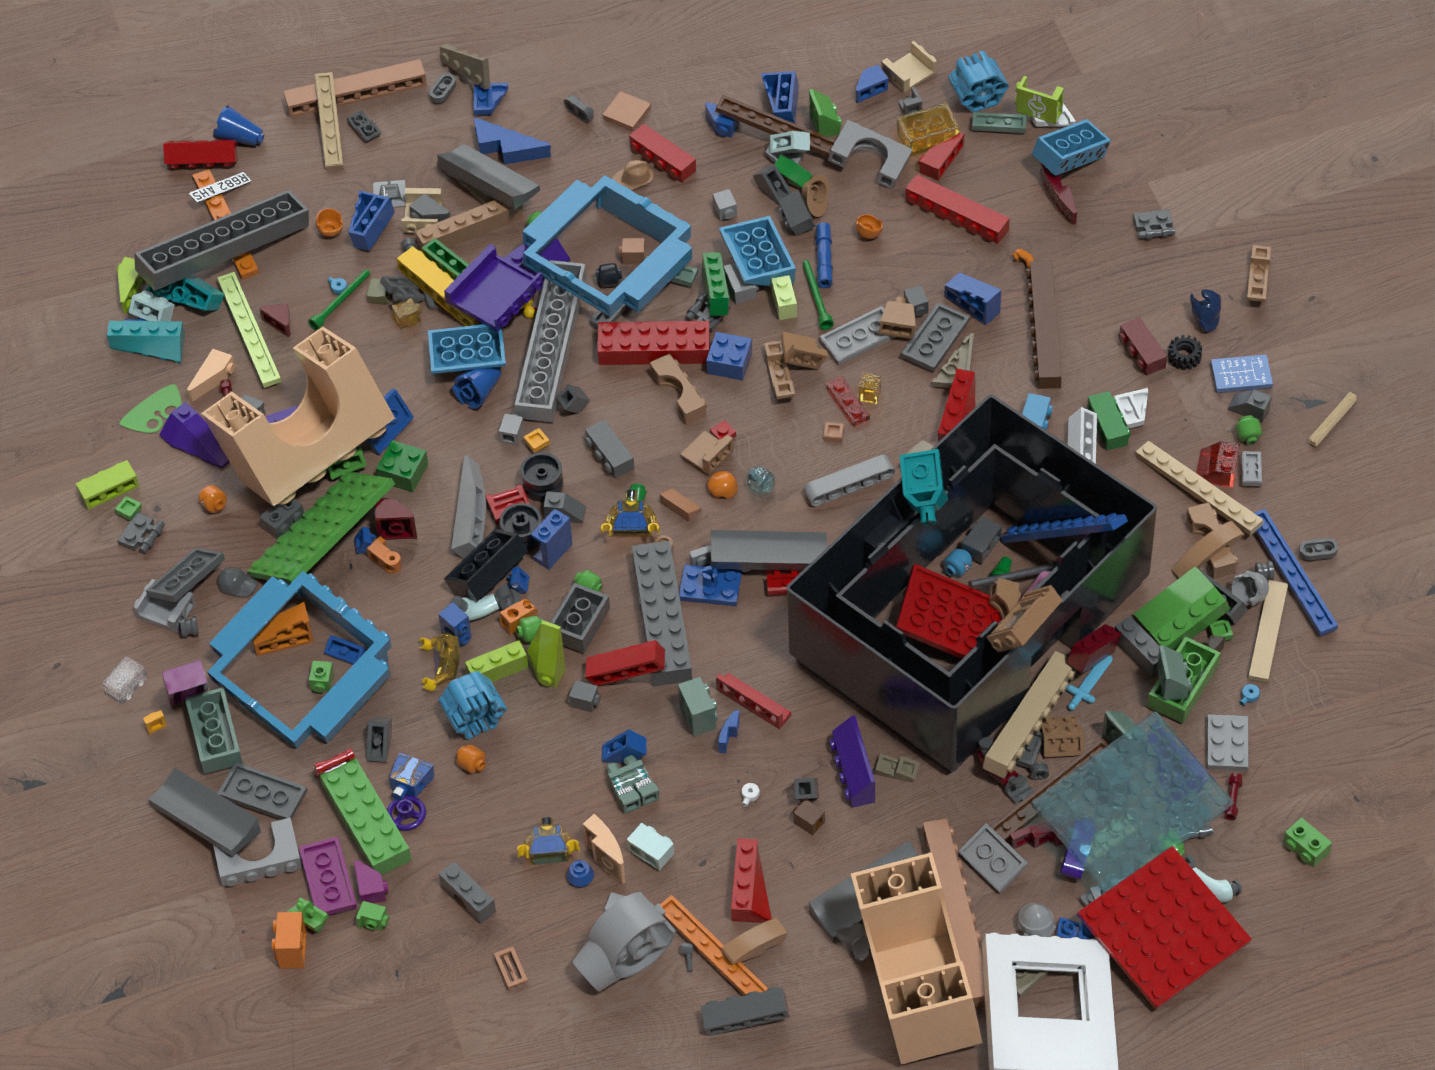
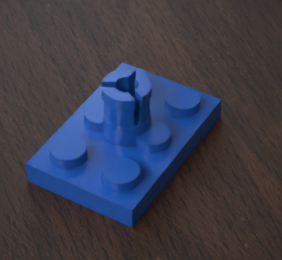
M391 389L384 396L395 419L386 425V431L377 438L366 439L373 452L378 455L384 451L391 441L414 418L396 389Z
M684 565L679 592L680 601L737 607L742 570Z

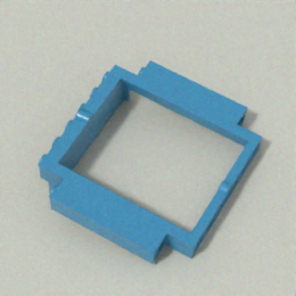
M605 175L592 188L576 180L523 230V244L529 247L523 253V265L536 273L541 272L544 278L609 317L623 304L639 312L692 260V247L686 243L691 238V225L675 217L672 213L663 210L657 204H653L649 198L639 196L629 188L622 186L614 179H610ZM595 200L597 209L600 207L661 242L608 296L579 280L572 272H566L539 256Z
M304 571L289 586L282 579L277 580L273 576L209 643L211 650L220 659L207 672L214 683L221 688L224 687L225 692L296 749L312 732L328 744L391 676L389 665L386 663L389 660L387 651L392 647L390 636L384 631H378L372 621L369 619L364 620L357 609H351L340 596L335 597L329 587L320 585L314 575L311 573L308 575ZM297 594L298 598H306L369 649L305 718L291 730L255 699L251 698L221 674V672L287 602Z

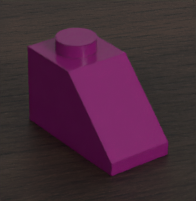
M358 860L354 861L361 903L363 901L369 903L386 901L385 893L389 892L387 880L382 881L381 873Z

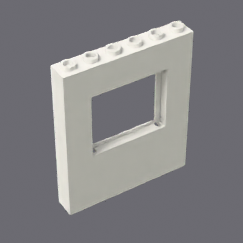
M985 934L982 941L989 1070H1118L1109 953L1096 938L1087 940L1078 937L1060 938L1058 936ZM1015 969L1078 972L1082 1020L1018 1017Z

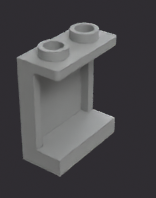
M152 579L144 587L141 597L134 603L133 608L136 618L178 633L181 628L180 618L187 619L196 604L194 595L191 592H186L176 602L148 597L146 590L156 582V580Z

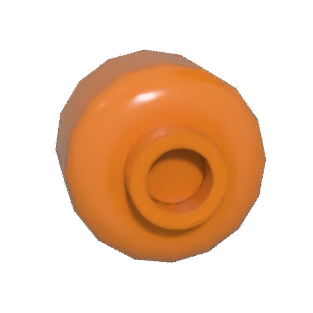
M209 485L201 490L199 503L208 512L217 513L226 505L227 496L217 486Z
M473 744L462 746L456 754L457 764L468 773L474 774L482 771L486 765V754Z

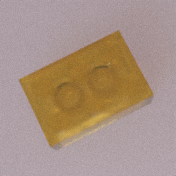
M947 103L897 117V133L903 145L912 149L911 156L927 152L928 149L960 133V127Z

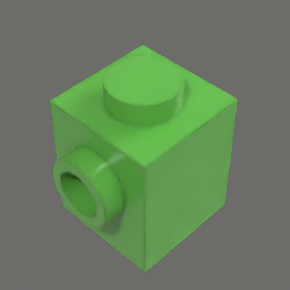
M312 662L309 677L311 691L323 693L331 690L334 677L332 662Z

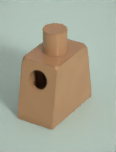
M897 297L895 301H888L881 317L878 334L912 339L916 326L914 306L906 303L903 297Z

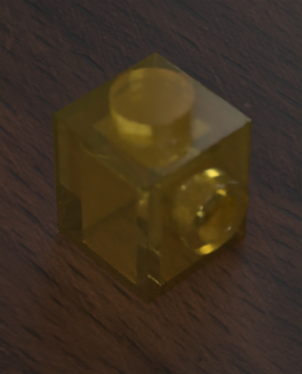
M412 298L392 305L394 319L401 330L421 322V307L418 303L415 304Z
M863 372L859 384V400L877 404L881 392V376Z

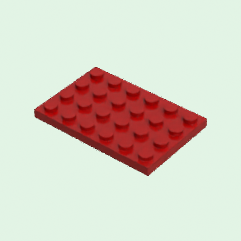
M914 564L910 572L895 627L911 638L963 659L976 646V637L992 622L996 621L998 624L1002 618L999 611L989 603L990 595L974 588L970 589L969 586Z

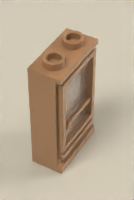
M1051 585L1026 592L1024 598L1016 604L993 630L991 635L987 636V639L998 653L1023 646L1063 600Z

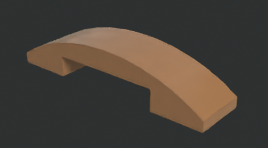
M1257 245L1252 247L1247 300L1266 301L1271 247Z
M782 340L764 343L769 374L776 398L781 399L795 396L793 382L784 359Z
M1232 521L1219 526L1192 546L1176 563L1172 571L1180 578L1193 567L1200 568L1226 545L1232 546L1244 536V533Z

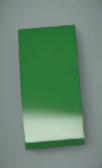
M782 155L774 164L777 166L782 177L788 180L789 184L800 189L813 177L806 169Z

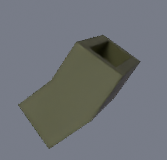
M371 278L367 292L368 303H389L391 293L385 290V287L380 283L381 279Z

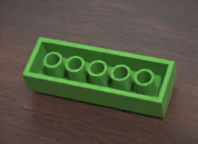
M357 759L320 775L325 793L369 867L383 875L412 861L408 845Z

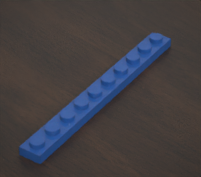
M1113 513L1106 517L1103 514L1096 518L1089 516L1082 519L1080 517L1073 521L1067 519L1062 522L1060 520L1052 523L1047 521L1040 525L1038 523L1030 526L1024 524L1020 527L1015 525L1006 530L1007 533L1002 535L1001 539L1003 543L1112 531L1128 522L1125 514L1116 515V513Z

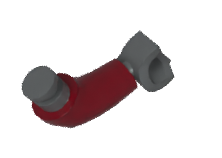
M985 737L979 741L980 750L978 756L982 767L986 754L994 744L991 737ZM985 770L991 777L1005 786L1004 790L1007 796L1014 803L1020 800L1023 801L1034 792L1026 783L1027 778L1019 775L1015 770L1012 773L1008 772L1005 778Z

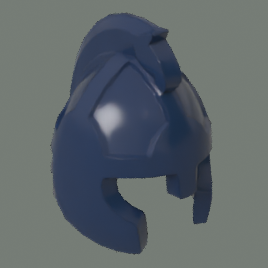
M1203 289L1201 293L1205 299L1202 301H1198L1193 296V293L1190 294L1192 313L1199 321L1200 326L1203 328L1202 330L1211 332L1216 329L1219 323L1221 295L1212 290Z

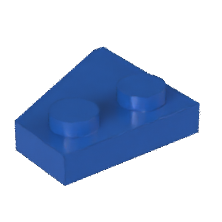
M490 83L491 87L486 90L474 84V115L492 114L508 91V83Z

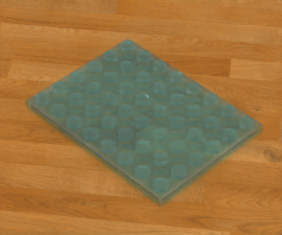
M1156 711L1031 802L1032 807L1104 893L1171 846L1176 848L1234 804L1233 800Z

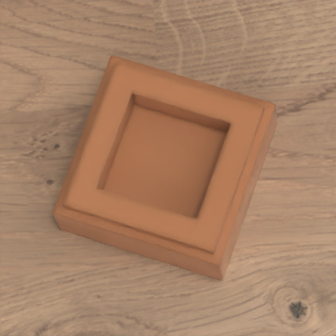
M825 422L823 441L842 443L844 424Z

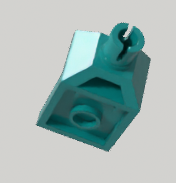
M939 449L899 455L903 494L911 508L920 513L922 526H929L928 521L931 523V526L937 523L935 511H938L948 500V496L943 488Z

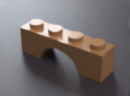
M668 354L650 362L651 375L659 387H674L682 393L681 397L677 400V412L686 425L706 416L707 403L703 397L700 398L695 385L690 384L686 372L681 371L676 359H673Z
M1209 502L1187 508L1186 520L1193 534L1206 536L1222 525L1218 523L1216 510L1211 508ZM1226 545L1210 558L1206 564L1212 578L1216 579L1235 574L1238 559L1236 554L1232 553L1231 546Z
M997 578L990 586L989 603L999 611L1003 620L1019 602L1021 592L1019 591V583Z

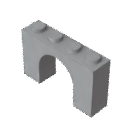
M847 120L830 151L828 161L844 168L854 151L861 148L873 149L883 157L885 162L879 173L877 183L893 190L910 159L912 149Z
M291 818L271 822L275 846L270 855L262 860L247 861L242 859L237 853L231 856L213 844L222 886H235L238 883L252 882L259 878L273 877L280 873L294 872L297 869H301L302 865Z

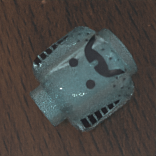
M763 466L751 468L747 473V485L759 494L768 493L775 485L774 474Z

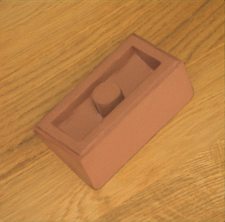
M673 488L660 494V502L688 521L701 510V507Z

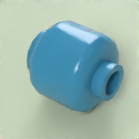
M964 549L953 550L943 561L945 572L949 576L962 577L972 566V557L969 552Z

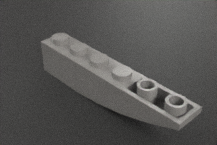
M468 455L464 456L451 547L463 559L483 541L486 518V498L482 473L479 464Z

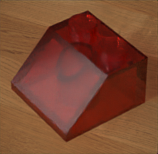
M1220 441L1201 449L1196 474L1213 485L1233 488L1240 444Z

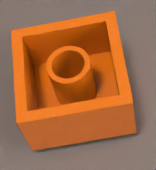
M277 912V920L273 921V932L276 933V938H272L274 959L278 961L280 969L305 968L307 930L302 912Z

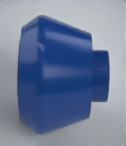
M577 860L568 868L566 877L573 886L583 887L593 880L594 870L587 862Z

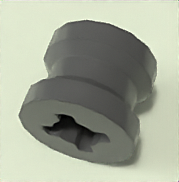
M1267 561L1265 564L1255 563V572L1262 574L1268 580H1274L1272 561Z
M196 616L190 619L180 618L183 637H187L189 634L199 635Z

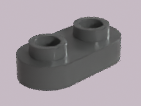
M446 73L437 79L429 91L431 101L442 103L448 98L456 87L454 75Z
M570 95L564 100L566 109L583 122L588 123L594 118L593 109L582 103L576 96Z
M1331 538L1306 540L1300 545L1299 555L1308 561L1333 558L1338 552V543Z

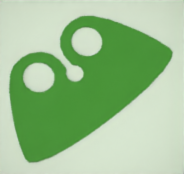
M171 384L149 396L125 415L120 421V425L145 433L158 431L162 427L163 421L159 416H155L154 412L160 411L161 415L168 419L169 415L165 413L166 408L169 406L178 408L182 405L177 386ZM149 420H157L158 426L154 429L148 428L147 422Z

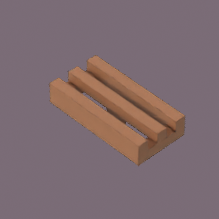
M514 947L494 953L495 960L509 991L513 990L515 986L516 988L520 987L523 983L524 985L528 984L527 977ZM511 953L521 979L517 978L507 954ZM502 956L504 957L506 965L512 976L513 982H510L507 972L500 958Z

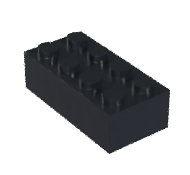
M494 529L444 580L454 596L478 601L504 575L509 573L510 569L517 562L523 559L528 550L518 534Z

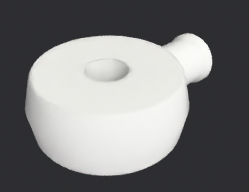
M747 783L742 787L743 806L747 807L749 802L756 801L759 798L760 790L756 784Z

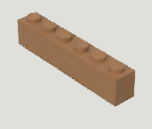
M498 200L491 201L415 231L417 245L422 251L423 246L436 238L447 248L453 247L523 219L522 205L514 210Z

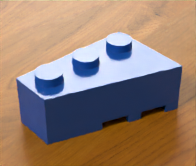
M796 71L761 73L774 116L795 124L799 92Z
M359 191V199L355 205L356 211L352 217L349 235L354 247L370 251L395 211L389 197Z
M960 272L945 284L944 297L985 326L1000 314L1001 289Z

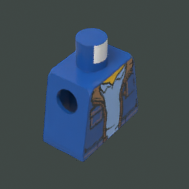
M399 752L389 778L390 788L394 790L391 794L392 797L397 801H401L405 795L417 797L435 777L434 766Z

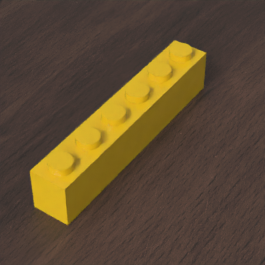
M412 246L397 258V270L427 293L464 326L483 324L446 303L444 290L454 280L450 278L447 272L439 269L435 262L427 259L422 251H418Z

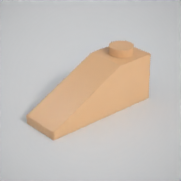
M212 349L187 388L189 401L193 402L218 386L220 381L227 379L234 372L235 364L232 355Z

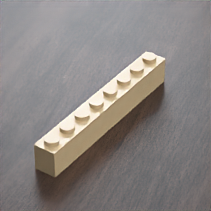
M1057 651L1054 652L986 754L983 769L1002 778H1005L1008 772H1013L1016 766L1015 761L1017 758H1022L1025 746H1030L1034 738L1033 734L1035 732L1038 733L1042 727V720L1049 717L1052 705H1057L1060 693L1066 691L1069 679L1073 680L1077 673V669L1067 663L1068 656Z

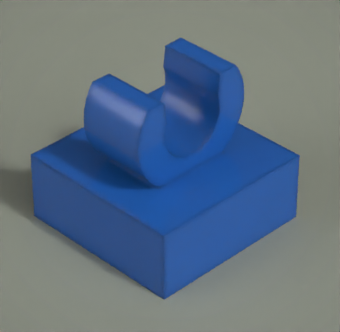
M362 527L354 537L356 553L364 554L376 538V535L370 534V530L367 527Z
M519 566L512 568V574L507 576L510 583L506 585H508L509 589H516L520 594L526 593L530 576Z

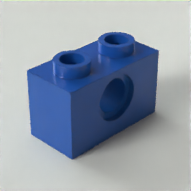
M451 603L438 613L442 636L447 637V640L455 648L457 641V649L470 641L472 636L469 616L456 604Z

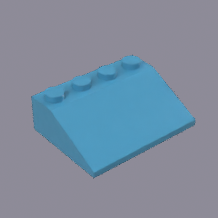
M770 216L719 228V232L744 283L772 286L771 278L788 275L790 276L791 283H794L796 267Z
M482 324L428 330L432 374L506 366L502 328L497 332Z

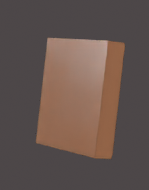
M620 91L602 114L603 119L634 131L650 110L651 103Z

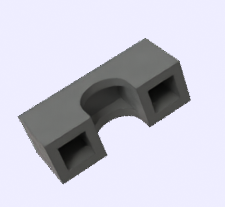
M452 862L439 873L441 886L453 898L459 896L465 903L467 912L480 924L496 912L494 899L455 862Z

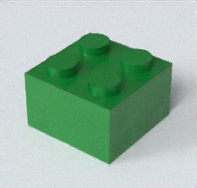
M392 440L376 468L377 476L392 478L395 483L393 487L413 493L428 466L426 450Z

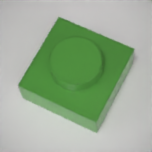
M125 496L115 508V512L131 521L135 514L142 509V504Z
M1228 619L1214 621L1208 626L1211 636L1225 637V641L1233 639V632Z

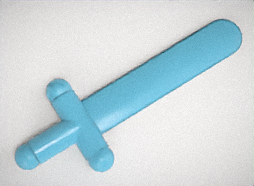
M1111 655L1093 667L1079 688L1068 685L1067 691L1075 695L1068 705L1070 710H1074L1082 699L1089 703L1095 702V697L1090 695L1089 692L1112 662L1113 658Z

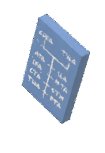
M1267 354L1211 359L1217 393L1273 387Z

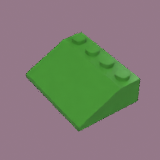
M1195 566L1136 611L1134 615L1159 646L1164 645L1176 651L1185 636L1190 639L1194 638L1231 608L1214 585Z

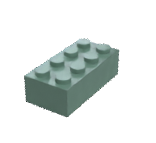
M224 687L185 697L204 774L233 767L235 762L243 764Z

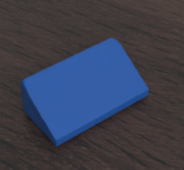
M330 635L324 653L355 664L369 648Z

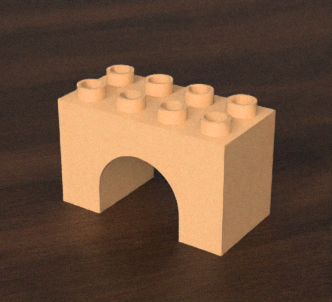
M321 327L293 347L304 367L307 386L301 404L290 416L281 421L269 423L263 413L233 392H230L201 413L241 482L273 506L290 502L295 497L297 489L307 482L312 483L323 478L326 474V468L337 460L343 461L352 457L357 450L356 446L367 438L373 439L382 435L386 431V425L395 419L358 350L325 327Z
M932 852L851 873L901 1064L983 1043L973 997L963 962L960 961Z

